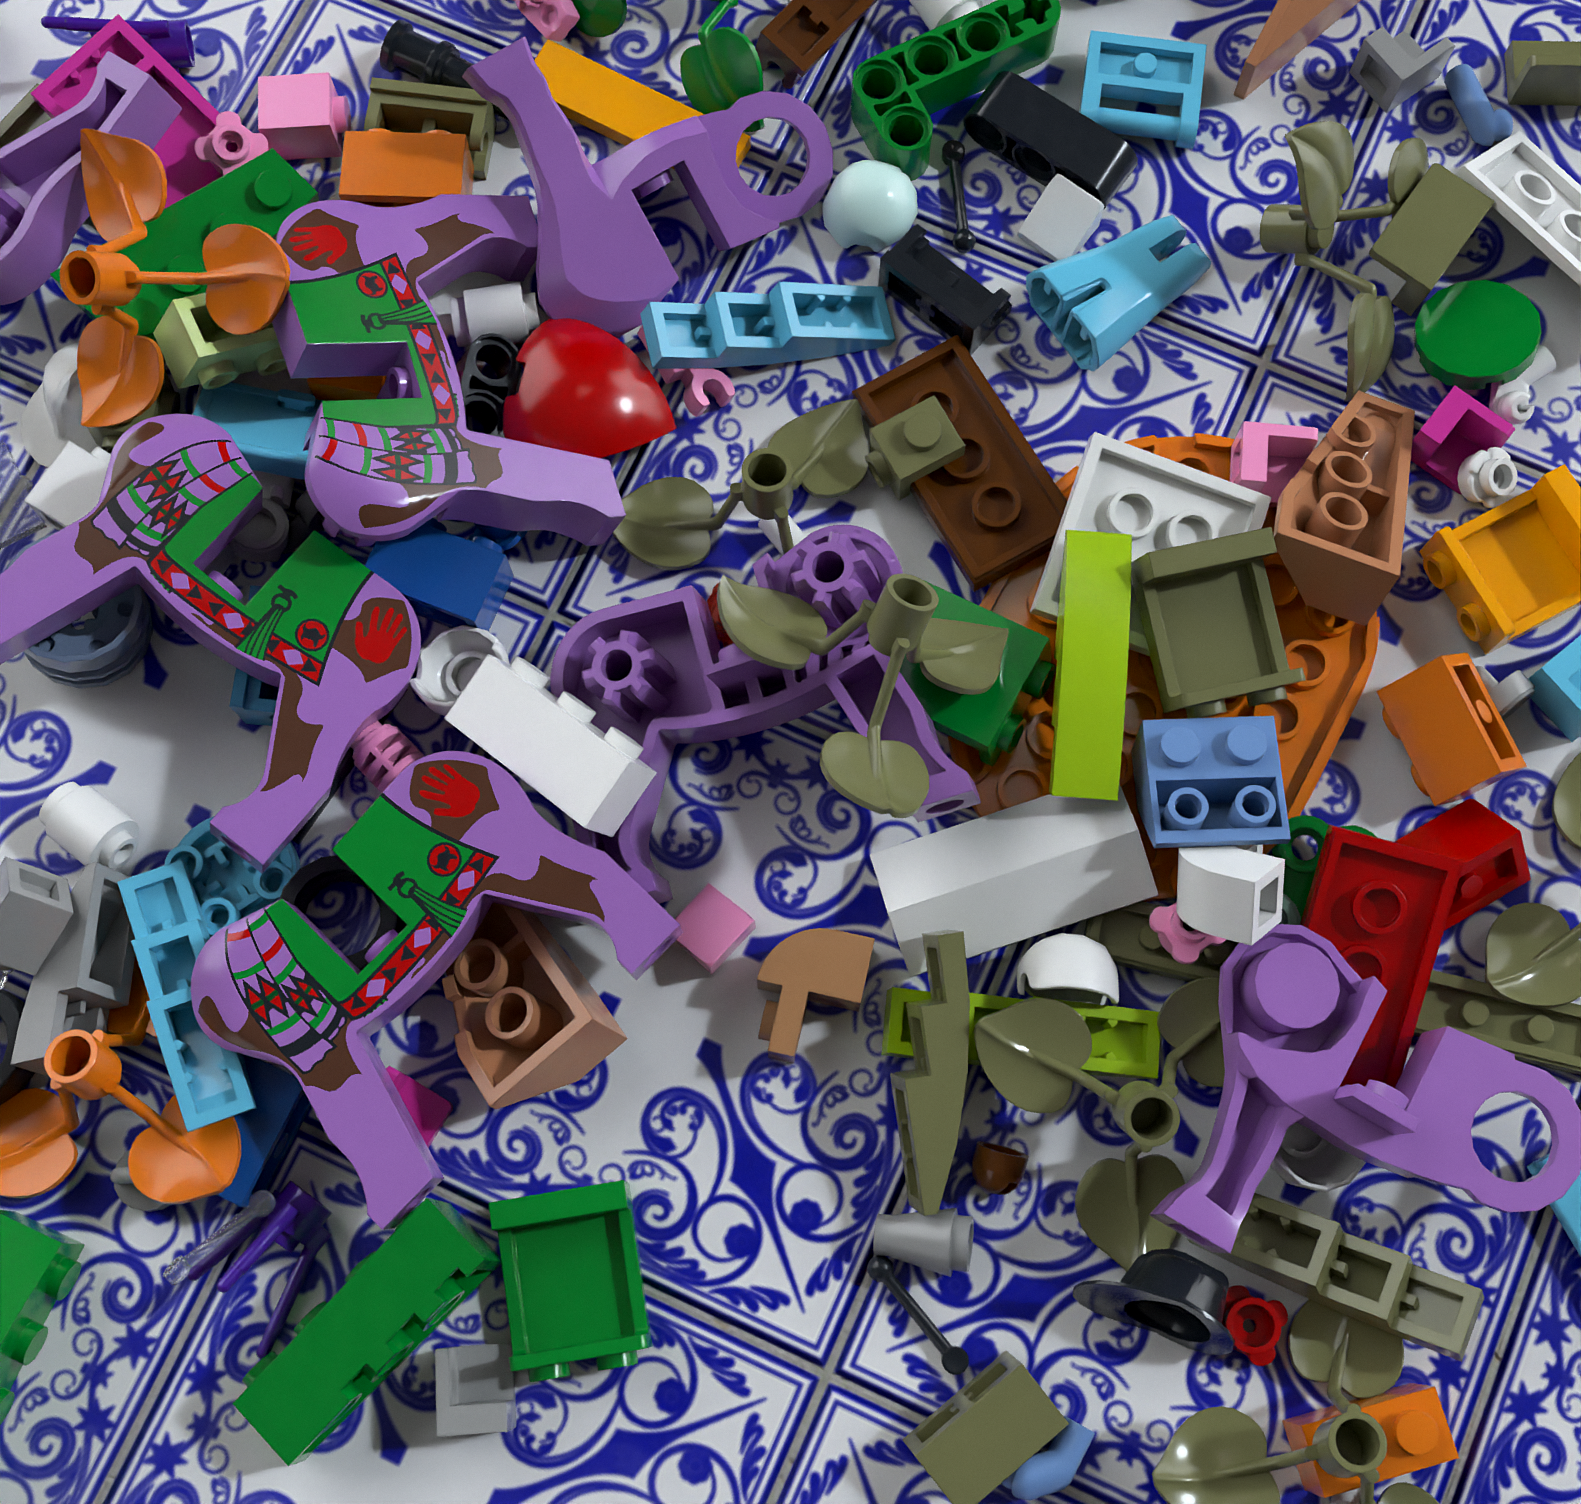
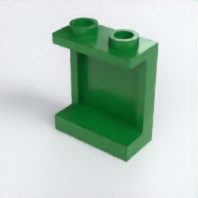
M927 582L936 591L939 598L938 605L931 618L964 621L1008 628L1009 630L1002 653L999 675L987 692L969 695L941 688L924 676L920 663L909 662L906 655L900 668L901 675L933 721L934 728L977 749L981 761L993 767L1002 751L1011 753L1015 749L1026 726V719L1022 715L1033 697L1039 700L1042 699L1053 681L1056 665L1052 663L1050 638Z
M625 1180L489 1202L491 1228L493 1231H498L513 1356L509 1357L510 1372L528 1369L529 1382H537L570 1376L569 1362L596 1357L598 1371L638 1364L637 1350L652 1347L629 1183Z

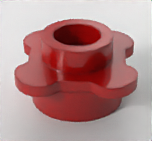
M1242 1285L1230 1286L1226 1297L1222 1325L1230 1331L1235 1340L1233 1350L1247 1355L1253 1365L1265 1366L1270 1364L1276 1356L1274 1346L1280 1338L1281 1327L1285 1326L1288 1321V1313L1285 1306L1278 1300L1265 1301L1255 1298ZM1248 1318L1252 1319L1255 1323V1328L1252 1332H1246L1243 1328V1322Z

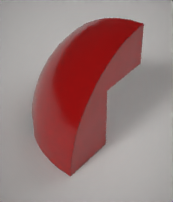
M550 318L531 333L516 357V361L523 365L524 371L518 393L505 398L503 433L507 439L603 458L643 445L677 429L666 397L649 369L624 343L597 326L577 319Z

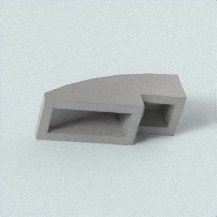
M98 862L87 864L70 893L74 913L38 972L33 976L19 1022L11 1065L48 1076L44 1068V1056L48 1046L58 1035L74 1029L84 1030L91 1035L98 1029L106 1033L109 1011L129 1004L135 961V951L131 941L135 940V936L117 882L131 876Z

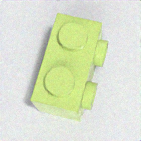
M206 293L172 300L153 332L178 389L201 384L204 389H214L230 383L239 374L258 370L260 375L266 376L287 368L272 322L265 329L250 335H237L226 332L211 318L206 306Z

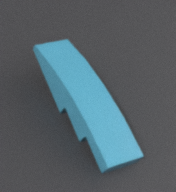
M778 282L769 294L714 292L705 304L649 302L640 313L652 369L722 368L776 364L886 347L896 340L883 287Z
M179 860L118 881L119 890L135 936V940L131 942L150 1001H147L146 1004L187 1132H192L256 1109L243 1054L226 1050L214 1043L203 1032L194 1015L191 1000L192 972L200 951L210 937L187 864L183 860Z

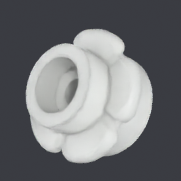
M1490 447L1487 452L1479 450L1475 454L1468 456L1462 462L1458 471V486L1462 495L1470 502L1483 503L1486 508H1495L1507 501L1506 495L1514 491L1517 483V470L1513 462L1510 461V455L1498 447Z

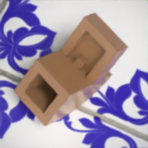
M816 928L795 933L772 949L764 960L757 976L758 989L780 994L779 1002L766 1000L758 1039L770 1041L768 1058L794 1064L808 1000L859 1012L875 938L834 929Z

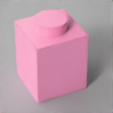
M329 72L258 77V130L266 137L269 150L273 148L284 160L342 157V133L351 131V114L348 99L346 96H338Z

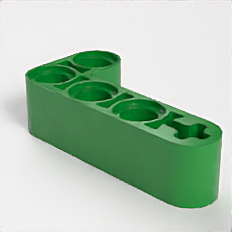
M997 0L868 58L859 64L853 73L851 117L874 160L899 167L911 181L922 176L929 166L933 131L930 115L985 90L999 72L1009 71L1018 75L1049 59L1054 50L1061 15L1059 0ZM979 48V49H985V50H987V51H986V52H982V51H976V50H974V49ZM922 72H934L936 75H925ZM883 95L887 98L873 99L869 96ZM902 140L910 141L915 145L901 146L895 142Z

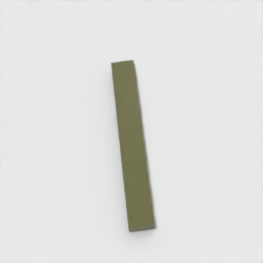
M1141 901L1087 919L1084 936L1105 946L1115 965L1186 982L1201 978L1220 977V967L1239 943L1226 939L1222 945H1209L1199 954L1198 959L1194 963L1181 964L1174 960L1172 955L1165 950L1159 941L1158 933L1154 932L1150 927V915L1160 905ZM1183 922V927L1187 931L1194 930V928ZM1432 970L1413 1036L1420 1037L1422 1032L1449 1026L1515 1054V1060L1581 1076V1005L1569 1003L1552 1008L1521 1006L1497 995L1485 982Z

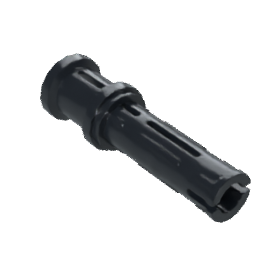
M399 19L391 26L384 38L379 59L382 69L390 73L399 70L426 84L473 89L462 76L467 68L474 64L461 58L460 52L454 44L448 41L436 43L414 32L412 24L405 20ZM492 103L494 114L509 121L502 110Z

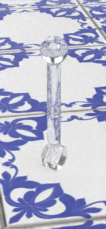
M267 1190L254 1192L249 1198L248 1206L186 1256L183 1257L181 1255L175 1258L165 1269L163 1277L173 1286L180 1283L193 1266L255 1217H266L276 1205L273 1194Z

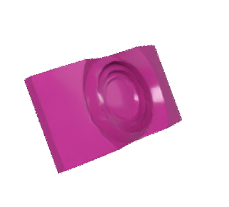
M119 14L30 93L32 98L51 119L77 105L88 94L96 78L98 63L107 51H110L151 75L183 108L153 149L162 162L167 179V199L164 209L223 176V174L215 170L211 162H202L195 153L196 140L209 135L215 128L216 117L220 113ZM229 143L226 146V150L229 152H235L238 149L235 143Z

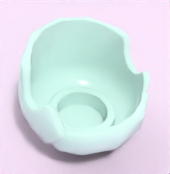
M862 160L852 163L836 176L822 204L824 226L835 241L844 248L857 244L868 246L874 252H879L886 246L899 241L910 230L918 214L916 189L910 178L899 167L877 160Z

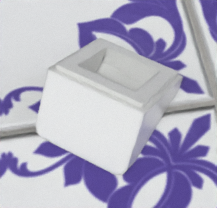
M1056 174L1018 230L1017 236L1054 262L1076 255L1099 227L1104 204L1061 174Z

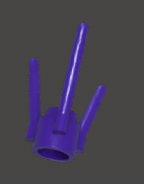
M44 16L41 19V24L44 28L89 32L93 37L112 19ZM186 19L148 22L125 20L180 75V68L195 67L193 40Z
M291 1180L280 1193L274 1190L254 1214L205 1254L187 1272L189 1280H198L260 1228L262 1230L260 1235L218 1281L217 1290L225 1293L250 1269L274 1241L290 1253L295 1250L299 1243L304 1245L257 1348L256 1355L260 1359L271 1352L317 1253L332 1236L329 1231L322 1227L332 1212Z

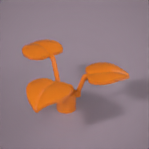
M84 128L80 130V146L85 196L91 220L97 232L107 243L103 245H88L86 251L76 250L69 253L63 260L60 268V284L64 294L71 302L78 305H92L91 310L94 315H106L98 317L87 324L82 331L77 350V373L82 394L81 425L86 427H106L126 423L143 414L156 401L164 381V361L160 347L151 338L137 335L139 329L138 321L115 306L128 304L139 294L142 284L207 285L206 306L213 321L226 332L237 335H250L265 329L278 314L290 287V267L283 249L269 234L250 225L227 224L216 228L204 240L202 254L207 272L140 271L136 264L127 256L116 252L145 239L148 233L145 223L156 220L162 214L167 199V179L164 167L158 155L148 145L139 140Z
M136 954L129 1004L109 1011L107 1030L112 1034H106L98 1029L91 1035L84 1030L74 1029L58 1035L48 1046L44 1056V1068L47 1075L52 1079L50 1087L57 1091L59 1096L43 1089H25L0 1105V1196L31 1198L45 1194L64 1181L73 1170L77 1162L78 1151L75 1142L68 1133L77 1129L80 1124L73 1094L84 1100H97L110 1094L151 1125L136 1137L128 1156L129 1176L134 1186L150 1199L163 1204H183L220 1194L232 1183L241 1158L240 1132L234 1117L192 1132H187L176 1095L168 1101L161 1115H159L119 1084L122 1073L121 1060L109 1047L139 1046L144 1041L146 1033L157 1038L146 1004L147 1001H150Z

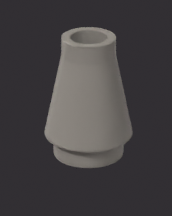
M957 1208L942 1209L938 1211V1214L927 1216L922 1215L920 1212L896 1215L878 1213L874 1229V1255L889 1256L949 1277L952 1276L953 1270L969 1272L973 1247L974 1220L972 1216L958 1215Z

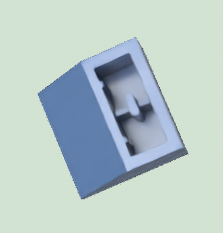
M1274 716L1142 720L1131 754L1137 810L1153 848L1289 843L1291 837Z

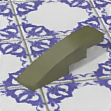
M942 930L922 933L931 999L906 1003L915 1069L890 1073L909 1206L924 1216L938 1214L957 1146L968 1074L970 999L964 931Z
M1254 1193L1250 1207L1239 1226L1231 1253H1213L1187 1238L1190 1243L1310 1300L1461 1362L1484 1300V1294L1480 1288L1413 1265L1411 1256L1345 1233L1340 1223L1257 1193Z

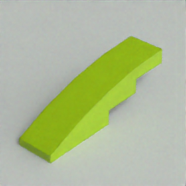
M1065 530L1054 651L1057 667L1051 725L1055 727L1049 793L1052 796L1118 801L1128 670L1132 534Z
M897 987L887 990L881 1055L914 1059L906 1003L931 999L929 991ZM969 992V1065L981 1066L974 1039V1028L979 1019L1026 999ZM1034 996V997L1029 998V999L1043 998V997H1035V996ZM1054 999L1067 1004L1083 1017L1090 1031L1092 1051L1087 1062L1079 1070L1096 1076L1140 1079L1158 1078L1160 1032L1157 1026V1017L1159 1012Z

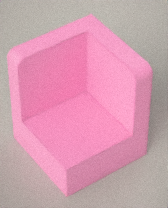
M1244 421L1231 446L1230 482L1272 497L1269 507H1277L1278 498L1290 480L1296 476L1318 442V429L1315 427Z

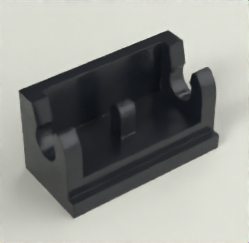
M916 224L890 251L887 250L880 258L878 287H883L885 293L946 340L958 335L970 355H972L1011 312L1012 304L1008 301L1011 295L1003 288H1000L994 294L931 247L929 245L930 241L924 237L927 230Z

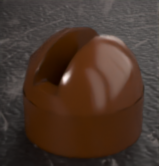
M982 1141L977 1142L972 1159V1175L976 1185L988 1194L1006 1195L1018 1188L1024 1177L1029 1156L1006 1146Z

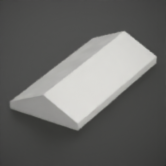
M1517 131L1465 164L1457 175L1495 202L1492 207L1581 287V185L1520 131Z
M1120 783L1118 801L1062 797L1048 794L870 854L887 913L910 977L927 972L922 933L942 930L964 931L966 959L1159 895L1138 827Z

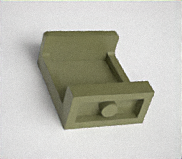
M1271 527L1152 551L1131 562V577L1163 713L1186 709L1188 719L1208 717L1227 712L1224 700L1245 695L1249 707L1288 698L1285 686L1306 680L1303 667L1292 670L1289 668L1263 561L1264 558L1277 552Z

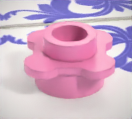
M231 111L220 113L216 117V126L209 135L200 137L195 142V153L198 159L202 162H211L215 170L223 174V176L269 150L266 137L261 133H252L241 124L239 115ZM229 143H235L238 149L235 152H229L226 150V146Z
M1177 902L1169 907L1159 906L1155 908L1149 918L1150 927L1154 932L1158 933L1162 946L1172 955L1174 960L1181 964L1194 963L1209 945L1219 946L1226 941L1224 938L1209 935L1196 929L1187 931L1183 927V921L1177 914Z

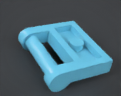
M1091 30L1087 45L1079 112L1112 133L1175 141V147L1193 149L1199 123L1207 45ZM1100 97L1179 106V117L1099 107Z

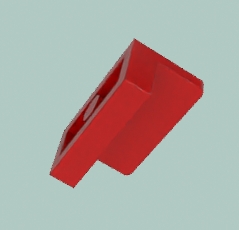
M1475 799L1465 800L1395 841L1399 844L1464 862L1444 931L1531 880L1521 831Z

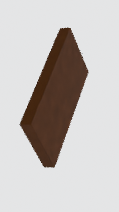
M958 335L852 391L853 399L858 400L861 414L870 428L935 395L965 444L964 455L912 482L910 492L973 592L1051 551L1067 501Z

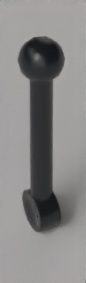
M951 140L943 145L941 158L945 165L949 166L957 227V232L952 242L957 251L967 253L975 246L976 239L974 234L968 229L960 165L964 161L965 147L961 142Z
M876 1255L871 1258L867 1266L870 1278L876 1282H883L942 1354L941 1364L944 1369L953 1375L963 1373L969 1364V1358L965 1350L956 1345L952 1346L893 1274L894 1266L891 1259L882 1255Z

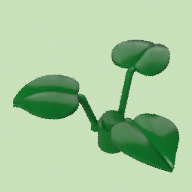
M572 0L580 16L575 26L589 36L606 37L614 34L625 22L627 15L626 0ZM711 0L719 1L720 3L698 30V38L701 44L687 48L681 56L680 72L684 90L692 105L703 114L727 110L739 98L763 91L761 62L749 38L731 27H720L713 30L725 13L738 5V0ZM761 119L753 122L743 132H755L765 127L764 120Z

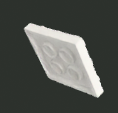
M1094 432L1088 439L1030 613L1057 623L1065 530L1132 534V562L1148 552L1262 529L1272 497ZM1131 577L1129 649L1150 656Z

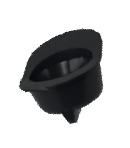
M1171 1248L1151 1250L1137 1257L1120 1282L1103 1280L1083 1281L1073 1288V1297L1082 1306L1094 1313L1155 1332L1186 1348L1214 1355L1230 1353L1234 1348V1338L1230 1331L1222 1325L1229 1289L1228 1278L1223 1272L1185 1252Z

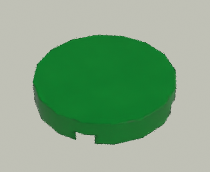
M1488 280L1464 281L1437 291L1422 305L1414 327V346L1420 355L1419 362L1427 373L1445 385H1455L1466 390L1486 389V383H1496L1502 380V385L1517 379L1533 363L1542 333L1539 312L1527 296L1506 284Z

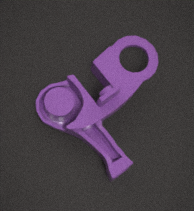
M526 36L470 66L462 76L482 98L498 106L513 126L523 153L537 201L538 249L536 279L538 303L551 319L571 318L584 321L605 330L616 338L642 324L640 313L649 302H661L679 279L637 202L641 197L647 196L674 180L669 168L674 167L719 252L734 248L779 229V223L804 215L822 199L833 176V149L826 126L809 105L788 93L761 91L739 98L727 110L693 116L662 127L591 165L584 154L574 129L553 99L544 75L535 64ZM765 118L781 120L792 126L803 139L807 152L806 170L800 183L789 193L780 196L763 195L750 188L740 176L736 163L737 143L743 131L753 122Z
M1277 924L1252 946L1238 943L1220 967L1218 1006L1225 1076L1209 1144L1200 1167L1190 1180L1170 1192L1149 1215L1213 1253H1231L1239 1226L1250 1207L1254 1192L1277 1154L1287 1129L1295 1123L1307 1127L1334 1146L1367 1163L1406 1178L1418 1177L1441 1185L1462 1189L1475 1203L1503 1213L1538 1211L1562 1198L1580 1175L1581 1111L1570 1091L1547 1071L1515 1060V1054L1449 1026L1422 1032L1395 1088L1377 1080H1368L1365 1087L1359 1083L1346 1084L1340 1087L1387 990L1375 976L1362 980L1341 956L1331 941L1303 925ZM1511 1092L1528 1098L1542 1111L1550 1126L1552 1146L1548 1161L1537 1175L1524 1182H1510L1496 1177L1482 1165L1473 1149L1471 1128L1475 1113L1485 1100L1498 1093Z

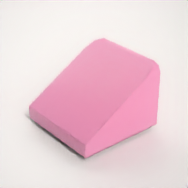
M709 883L675 918L683 931L676 942L710 974H713L756 928L755 920Z

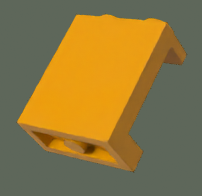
M1565 464L1544 474L1530 490L1453 530L1449 526L1440 529L1434 533L1419 551L1423 557L1424 570L1434 586L1445 591L1457 610V621L1463 633L1470 640L1478 642L1485 655L1581 605V487Z

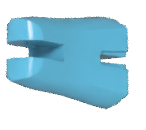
M1174 215L1154 220L1107 244L1050 263L1032 271L1026 276V289L1031 306L1081 369L1096 371L1159 312L1192 287L1211 267L1210 259L1196 243L1186 245L1159 262L1180 245L1187 233Z

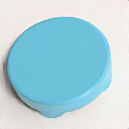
M213 816L199 823L184 836L178 846L168 853L165 865L179 860H183L187 864L209 937L211 938L220 929L280 899L284 886L301 868L298 854L291 841L263 873H260L210 833V821L214 818Z

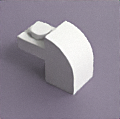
M1263 845L1179 847L1176 904L1179 918L1190 927L1203 933L1252 946L1281 922L1285 859L1262 854Z

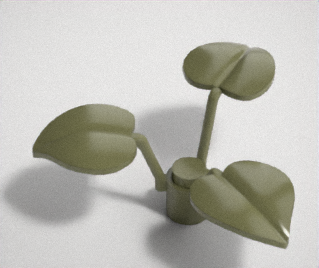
M1317 121L1300 126L1284 136L1296 163L1301 205H1269L1265 209L1260 223V242L1262 248L1267 253L1295 254L1294 263L1296 266H1309L1360 291L1353 299L1348 320L1347 392L1344 401L1350 402L1358 391L1365 393L1377 382L1390 361L1395 338L1393 306L1388 296H1377L1375 284L1314 256V254L1319 249H1326L1330 245L1335 222L1385 217L1391 214L1393 219L1428 171V150L1426 144L1420 138H1407L1403 140L1395 149L1389 166L1388 193L1390 201L1380 206L1340 210L1343 205L1342 194L1347 191L1353 178L1354 149L1352 138L1348 129L1343 124L1333 121Z
M850 399L819 407L782 426L770 439L767 448L755 450L745 458L742 464V483H732L730 485V495L716 516L712 517L714 511L713 500L704 487L688 478L666 477L644 484L621 499L626 516L612 533L613 536L629 554L649 566L663 570L690 568L704 561L710 553L711 540L708 531L721 529L739 501H743L746 509L754 516L764 520L775 519L783 554L787 553L794 547L788 521V509L793 501L794 490L801 485L807 493L814 497L824 499L835 498L848 494L857 488L867 474L868 465L865 455L869 454V446L863 428L858 400Z
M723 574L717 588V606L723 627L739 649L763 664L787 670L801 669L806 665L811 652L820 656L827 655L862 624L867 623L868 639L871 646L881 654L890 657L868 725L867 737L847 731L833 734L824 742L821 749L820 767L826 780L833 788L852 802L879 814H890L894 818H907L914 815L920 809L928 794V769L921 756L913 747L900 741L881 740L880 735L905 655L909 662L920 663L924 676L935 685L961 694H981L987 692L993 686L999 675L1002 653L1009 633L1008 628L931 618L939 602L936 591L927 582L916 576L894 574L888 578L877 603L868 599L863 600L858 612L826 638V623L820 613L809 603L781 591L738 583Z
M1581 752L1572 760L1562 774L1552 800V816L1558 831L1571 846L1578 850H1581ZM1525 902L1506 909L1496 918L1486 937L1485 982L1493 992L1515 1004L1532 1008L1558 1007L1581 997V941H1579L1581 939V922L1570 930L1562 914L1552 907L1540 903Z
M1208 977L1190 981L1171 993L1163 1003L1157 1017L1158 1030L1161 1036L1175 1049L1166 1057L1162 1084L1159 1087L1146 1081H1133L1124 1085L1119 1091H1116L1079 1070L1087 1062L1092 1051L1090 1031L1083 1017L1067 1004L1054 999L1035 998L1018 1002L980 1018L974 1028L977 1056L986 1076L996 1090L1016 1107L1034 1113L1056 1112L1062 1109L1068 1102L1072 1092L1073 1081L1112 1104L1115 1122L1134 1142L1125 1150V1161L1115 1158L1102 1159L1085 1172L1077 1186L1075 1210L1077 1219L1090 1240L1115 1260L1126 1272L1138 1256L1151 1250L1169 1249L1178 1233L1149 1214L1170 1192L1185 1184L1182 1173L1176 1164L1166 1156L1152 1154L1138 1159V1155L1142 1152H1150L1153 1147L1167 1143L1178 1130L1180 1113L1172 1098L1178 1094L1175 1079L1177 1066L1181 1060L1186 1073L1198 1083L1210 1087H1223L1225 1067L1218 1006L1220 977Z
M1310 1299L1299 1309L1290 1326L1288 1351L1291 1363L1296 1372L1303 1378L1312 1382L1328 1383L1327 1396L1340 1411L1341 1415L1326 1420L1317 1428L1311 1446L1266 1458V1437L1260 1426L1252 1418L1234 1408L1222 1406L1207 1408L1190 1416L1178 1427L1163 1456L1152 1472L1154 1487L1168 1504H1280L1279 1490L1270 1471L1316 1460L1325 1472L1334 1477L1351 1478L1358 1476L1360 1478V1504H1439L1428 1492L1407 1482L1390 1485L1382 1492L1377 1503L1373 1498L1374 1483L1380 1478L1376 1468L1380 1466L1386 1456V1435L1381 1425L1373 1417L1361 1412L1359 1405L1355 1403L1350 1404L1341 1393L1342 1389L1354 1398L1366 1399L1381 1395L1394 1386L1401 1375L1404 1365L1403 1339Z

